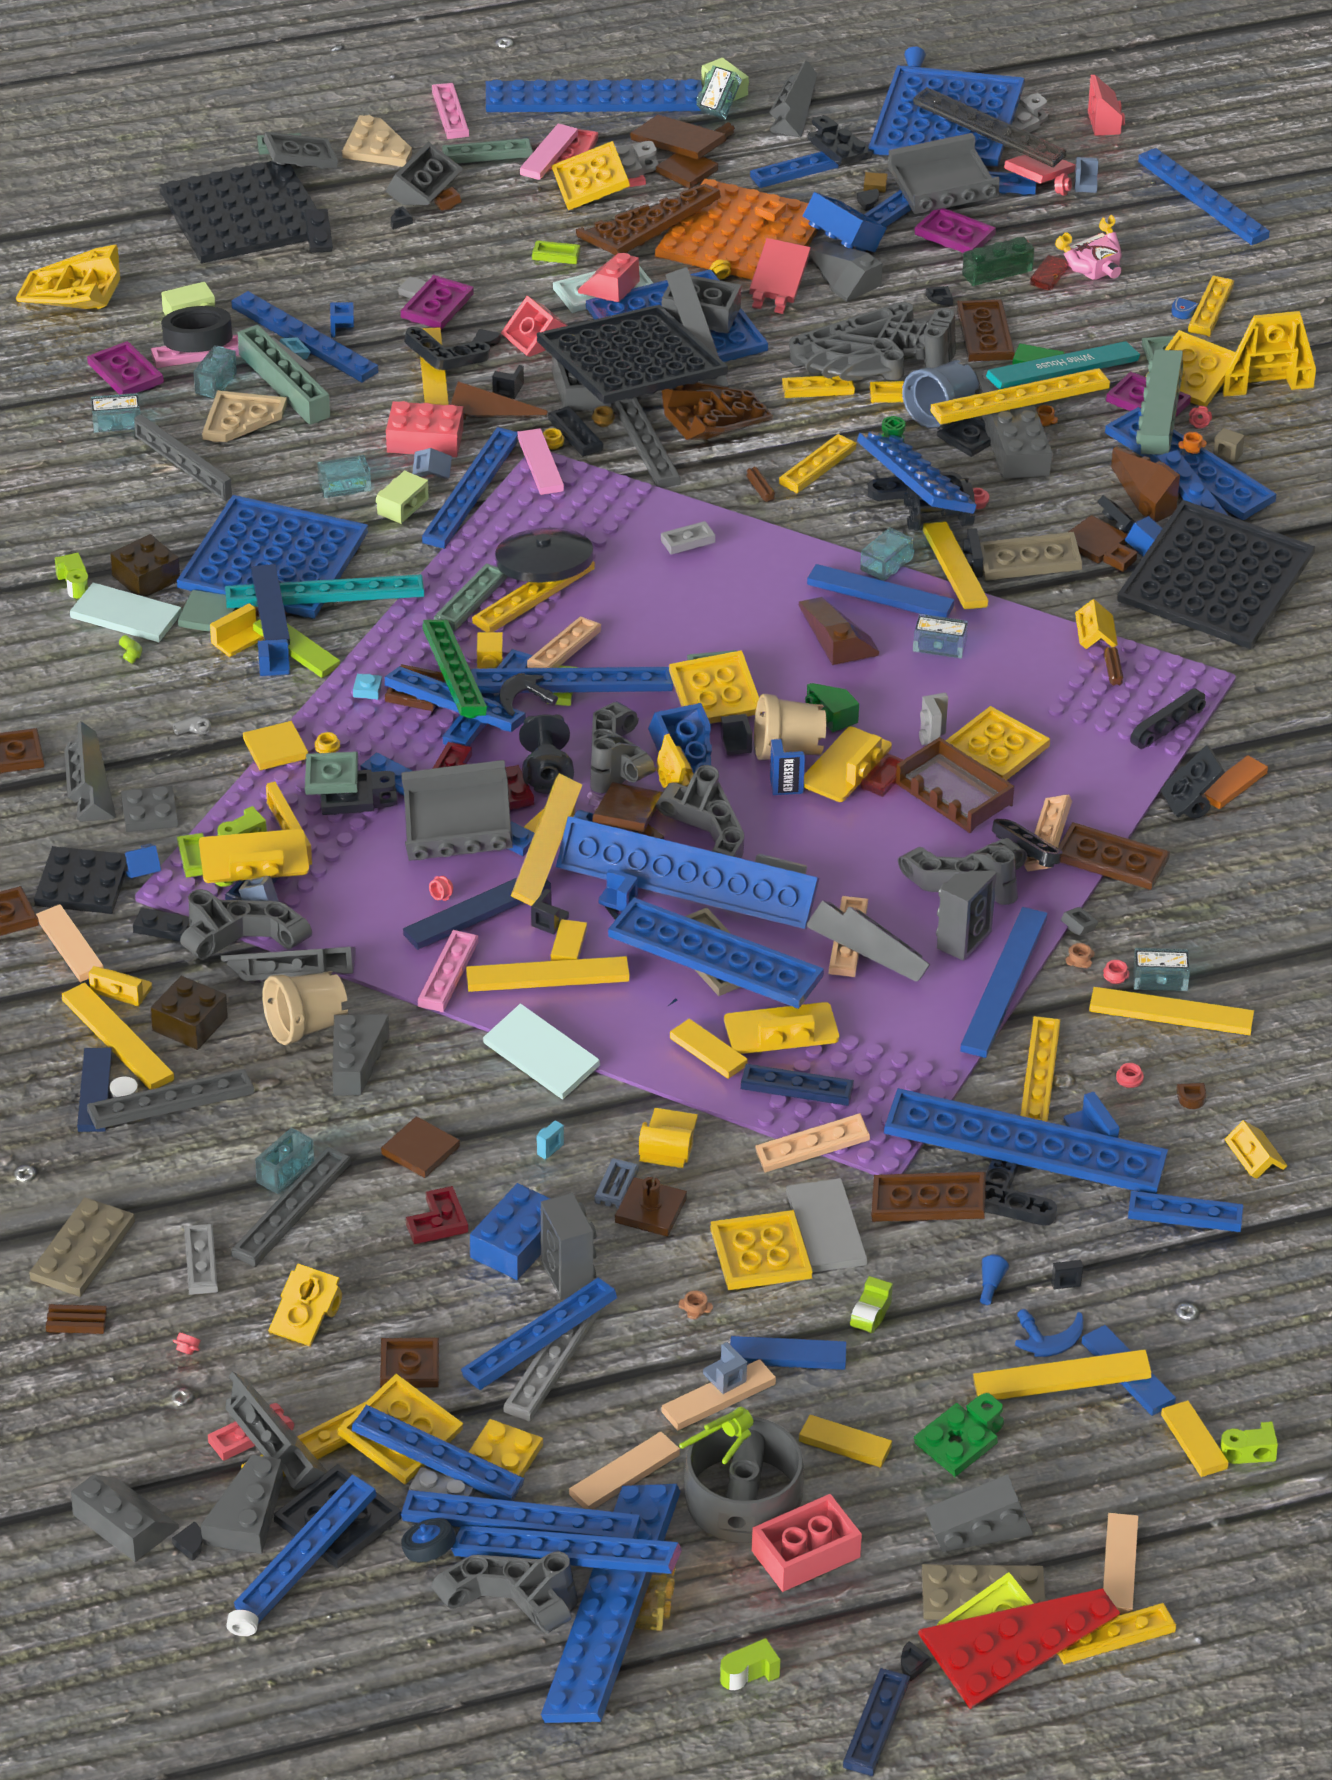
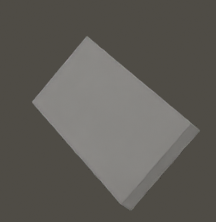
M841 1178L786 1186V1194L791 1210H794L812 1273L867 1265L865 1250Z

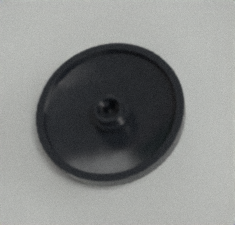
M563 528L530 529L509 536L497 546L495 551L496 566L504 575L520 581H559L578 575L591 565L593 561V545L586 536L573 530Z

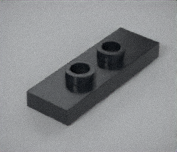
M569 406L548 413V420L562 432V435L582 457L603 450V442Z

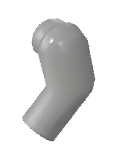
M194 716L173 723V729L176 735L186 732L204 735L211 730V722L207 718Z

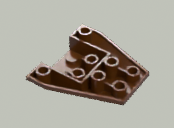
M701 382L677 386L675 389L661 390L664 414L686 440L711 439L772 420L773 415L766 406L749 390Z

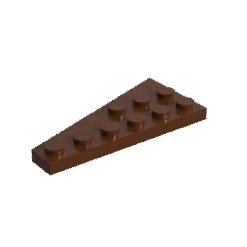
M705 183L682 191L680 197L660 199V204L650 207L649 204L617 214L615 220L595 222V227L584 230L583 227L575 229L578 238L614 255L628 253V251L643 245L654 236L660 235L671 226L677 225L683 219L694 215L702 208L710 206L714 201L721 198L720 190Z

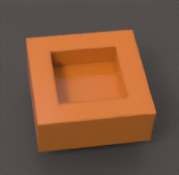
M766 197L755 207V215L771 221H776L786 212V203L770 197Z

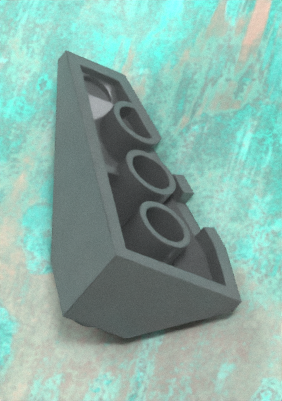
M825 241L811 246L810 260L815 267L821 270V276L824 280L827 279L831 291L846 302L881 286L883 263L869 253Z

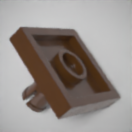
M634 1177L615 1214V1223L668 1237L687 1199V1191L662 1185L658 1178H655L653 1182V1177H647L644 1180Z

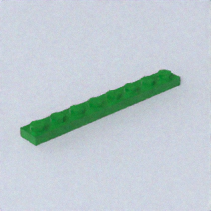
M423 620L422 629L460 715L467 718L486 716L487 706L448 620Z

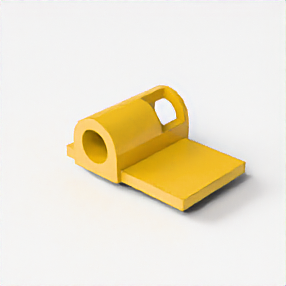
M670 734L664 735L656 763L659 781L663 788H666L669 783L673 782L688 787L694 775L693 770L681 747L675 746Z
M654 1108L649 1127L647 1122H643L639 1136L640 1161L683 1168L684 1164L688 1163L692 1150L693 1133L698 1114Z
M297 1264L295 1271H291L281 1293L282 1300L269 1327V1333L311 1347L324 1315L332 1318L340 1307L342 1292L338 1287L340 1278Z

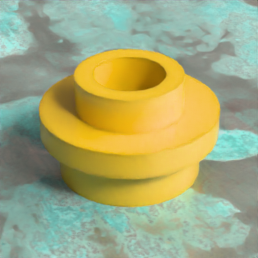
M716 260L710 267L719 280L731 274V264L727 260Z
M549 428L543 432L549 449H557L564 444V436L560 430Z
M331 732L321 733L315 741V750L318 753H336L340 749L339 739Z

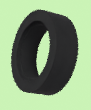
M186 307L170 312L161 320L164 345L171 350L179 352H203L217 349L229 343L233 337L230 313L218 307Z

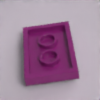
M945 208L933 210L915 227V235L970 256L976 254L992 239L996 231V227Z
M433 275L401 309V318L432 328H441L442 330L474 295V287Z
M128 341L87 356L88 364L120 396H132L164 383L163 375Z
M1130 371L1107 393L1106 402L1128 411H1132L1137 407L1141 408L1142 401H1144L1146 377ZM1181 391L1179 393L1176 417L1191 401V396Z

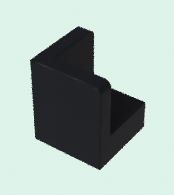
M518 365L514 374L495 371L492 375V393L515 399L524 384L523 365Z
M746 714L721 717V739L727 755L752 753V730Z
M545 889L531 906V926L553 935L558 931L561 919L567 920L569 918L568 911L552 906V891L549 889Z

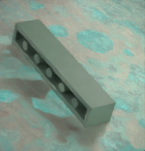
M258 324L238 331L239 355L281 397H287V403L309 425L330 418L329 394Z
M1155 350L1153 359H1149V373L1146 375L1144 401H1142L1141 405L1142 416H1139V430H1137L1136 443L1141 444V454L1161 455L1170 452L1183 375L1182 350Z

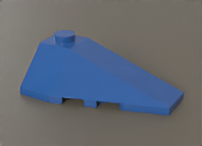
M701 703L654 713L648 730L658 752L661 750L664 735L670 734L675 746L681 747L693 770V774L699 767L711 765V728Z

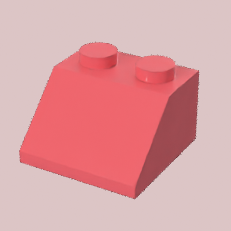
M1091 75L1088 114L1094 135H1120L1121 126L1125 125V114L1121 113V101H1117L1115 92L1096 75Z
M618 253L601 266L578 289V293L620 302L640 282L639 257L630 256L627 253Z
M526 296L501 334L524 354L531 357L546 351L537 342L538 332L568 325L544 305Z

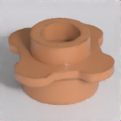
M1083 943L1072 945L1068 950L1069 957H1066V963L1076 967H1091V958L1094 957V951Z
M690 1291L685 1295L684 1299L679 1301V1308L684 1309L690 1319H698L703 1313H710L713 1310V1305L707 1302L706 1294L701 1291Z

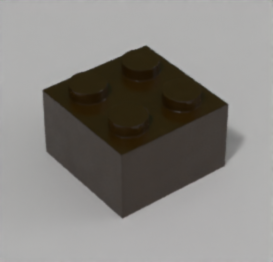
M151 534L110 553L112 576L136 595L147 597L177 583V579L180 576L179 557Z
M182 975L151 1006L152 1031L196 1050L228 1018L226 994Z

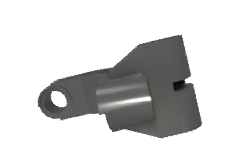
M613 702L593 713L590 788L596 793H606L612 782L622 784L625 780L633 783L656 771L654 762L647 752L622 737L635 729L639 718L635 711L620 702Z
M711 765L699 767L691 778L688 787L674 782L669 783L656 804L658 811L667 817L710 832L715 842L712 852L742 858L744 853V832L719 783L718 770Z
M1002 838L964 858L936 857L923 847H917L898 858V865L901 872L907 878L928 892H939L942 884L948 882L955 874L993 870L997 872L994 901L999 904L1009 905L1018 899L1016 870L1025 863L1027 853L1011 839Z
M198 889L192 891L188 896L189 928L182 934L180 943L200 960H204L243 936L272 937L284 948L292 949L311 937L312 929L305 918L282 902L219 900L209 891Z
M559 1551L549 1553L541 1559L471 1555L438 1574L432 1582L433 1591L450 1609L461 1607L480 1596L512 1598L531 1621L537 1624L546 1634L570 1621V1610L578 1602L569 1557Z

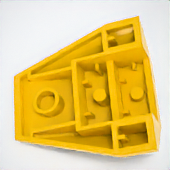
M117 245L95 248L29 272L16 296L17 302L80 309H100L107 306L120 281Z
M1300 311L1253 316L1225 374L1224 397L1247 394V385L1251 382L1286 379L1291 390L1314 388L1316 367Z

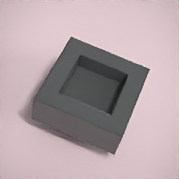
M1081 907L1064 912L1061 921L1068 926L1069 930L1079 936L1094 931L1098 924V921Z

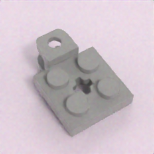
M1039 93L1031 94L1021 99V104H1018L1006 144L1040 128V124L1048 120V114L1042 110L1047 106V100Z
M652 141L634 144L633 148L631 144L616 148L628 179L655 171L656 166L659 164L654 156L657 154V150Z

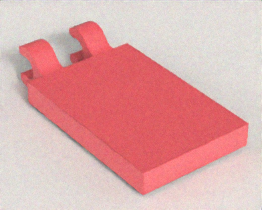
M766 238L750 286L749 294L753 295L752 300H754L752 308L761 309L766 297L775 299L776 307L774 312L783 314L786 303H794L810 256L811 247Z

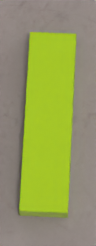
M259 619L253 623V630L263 636ZM287 623L290 637L288 653L292 658L321 678L333 672L340 665L338 658Z

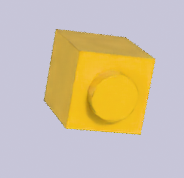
M478 632L477 669L497 668L503 661V632Z

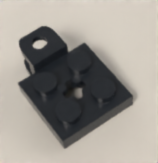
M821 115L812 118V124L818 130L816 132H809L807 135L808 140L839 166L872 158L873 150L869 149L865 142L855 137L851 131L845 128L837 130L839 124L828 116Z
M371 769L358 770L357 792L321 794L322 815L362 813L374 811V808L396 805L395 773L392 771L372 772ZM384 779L389 780V781L386 782V783L380 782L381 780H384ZM386 795L391 796V797L388 798V799L382 798L383 796H386Z

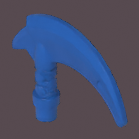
M1022 1309L1017 1313V1316L1020 1319V1324L1026 1329L1030 1337L1028 1340H1016L1015 1346L1035 1353L1034 1356L1047 1357L1063 1353L1074 1346L1079 1340L1083 1330V1315L1081 1312H1078L1073 1324L1065 1331L1052 1336H1042L1033 1316L1029 1314L1027 1309Z

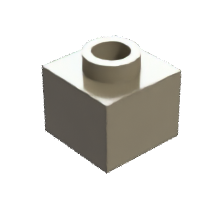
M1223 428L1215 437L1213 454L1224 461L1235 464L1243 454L1245 435Z

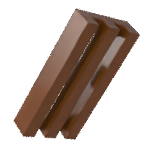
M49 1304L46 1332L104 1334L107 1306Z

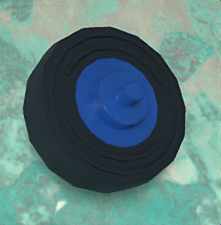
M434 1518L419 1522L403 1535L401 1539L403 1552L413 1562H428L437 1559L453 1547L455 1532L452 1525L445 1519Z

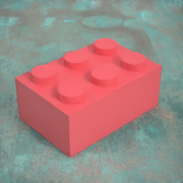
M393 401L386 428L387 453L415 454L416 451L432 448L457 458L463 434V406Z
M828 1494L753 1527L752 1552L778 1587L784 1592L860 1558L862 1534L833 1496Z

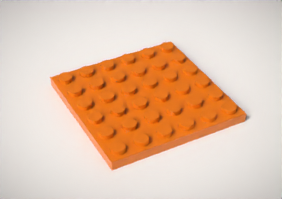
M704 179L701 185L706 183L719 189L721 198L714 201L710 206L697 211L694 215L683 219L677 225L671 226L656 247L655 257L705 269H710L712 263L716 260H727L731 264L730 275L753 280L766 238L808 247L819 230L810 226V221L803 217L809 203L780 197L776 194L759 192L755 189L738 187L734 184L721 183L713 179ZM766 197L786 203V212L776 221L766 220L755 215V207Z

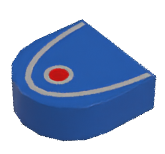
M1177 297L1172 304V315L1178 319H1189L1194 315L1198 303Z

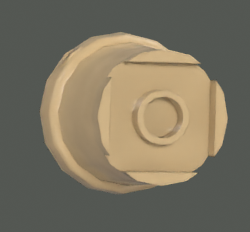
M771 694L760 695L754 722V747L758 760H770L772 739L782 740L784 752L803 751L805 755H821L824 746L818 745V740L826 736L825 710H821L824 706L778 699L776 695Z
M333 971L293 977L280 974L271 975L265 980L263 987L264 1013L274 1038L280 1044L290 1045L299 1041L305 1035L334 1026V1015L348 1014V1009L342 1011L341 1002L347 1001V995L344 985L337 974L331 975Z

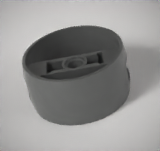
M752 1417L753 1426L748 1429L751 1432V1436L743 1441L731 1457L732 1463L729 1468L726 1498L707 1489L697 1477L705 1469L721 1462L738 1436L731 1437L721 1428L693 1443L688 1449L684 1466V1495L688 1511L700 1528L722 1540L736 1543H752L753 1527L800 1507L802 1502L804 1463L798 1443L781 1426L758 1417ZM763 1462L776 1467L790 1479L789 1485L780 1492L757 1500Z

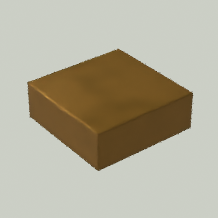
M865 172L863 191L878 189L879 192L886 193L887 174Z

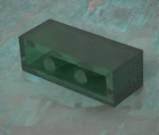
M1023 236L965 251L963 253L962 275L972 286L1033 271L1034 247Z

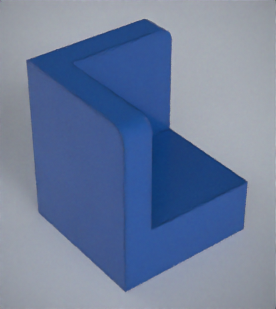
M330 302L331 338H335V328L354 327L353 302Z
M1148 516L1133 524L1125 541L1139 554L1144 556L1163 528Z
M288 640L258 641L260 676L290 674Z
M151 843L141 845L140 849L125 852L128 870L125 871L127 877L133 878L161 871L156 845Z
M609 869L607 872V887L599 897L598 903L623 911L630 901L638 896V877Z

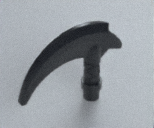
M520 673L510 677L503 683L500 689V702L509 715L514 716L515 714L512 706L513 699L517 694L525 690L538 696L545 703H549L552 706L556 704L558 697L551 691L545 690L536 684L543 681L544 676Z

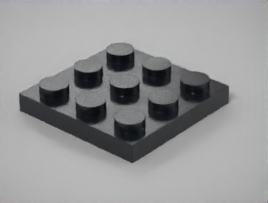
M52 846L34 897L35 906L52 908L60 904L63 909L113 914L126 874L125 871L128 868L125 854Z
M339 1464L335 1465L274 1513V1522L295 1537L352 1474ZM376 1492L377 1496L321 1557L339 1569L402 1518L401 1510Z

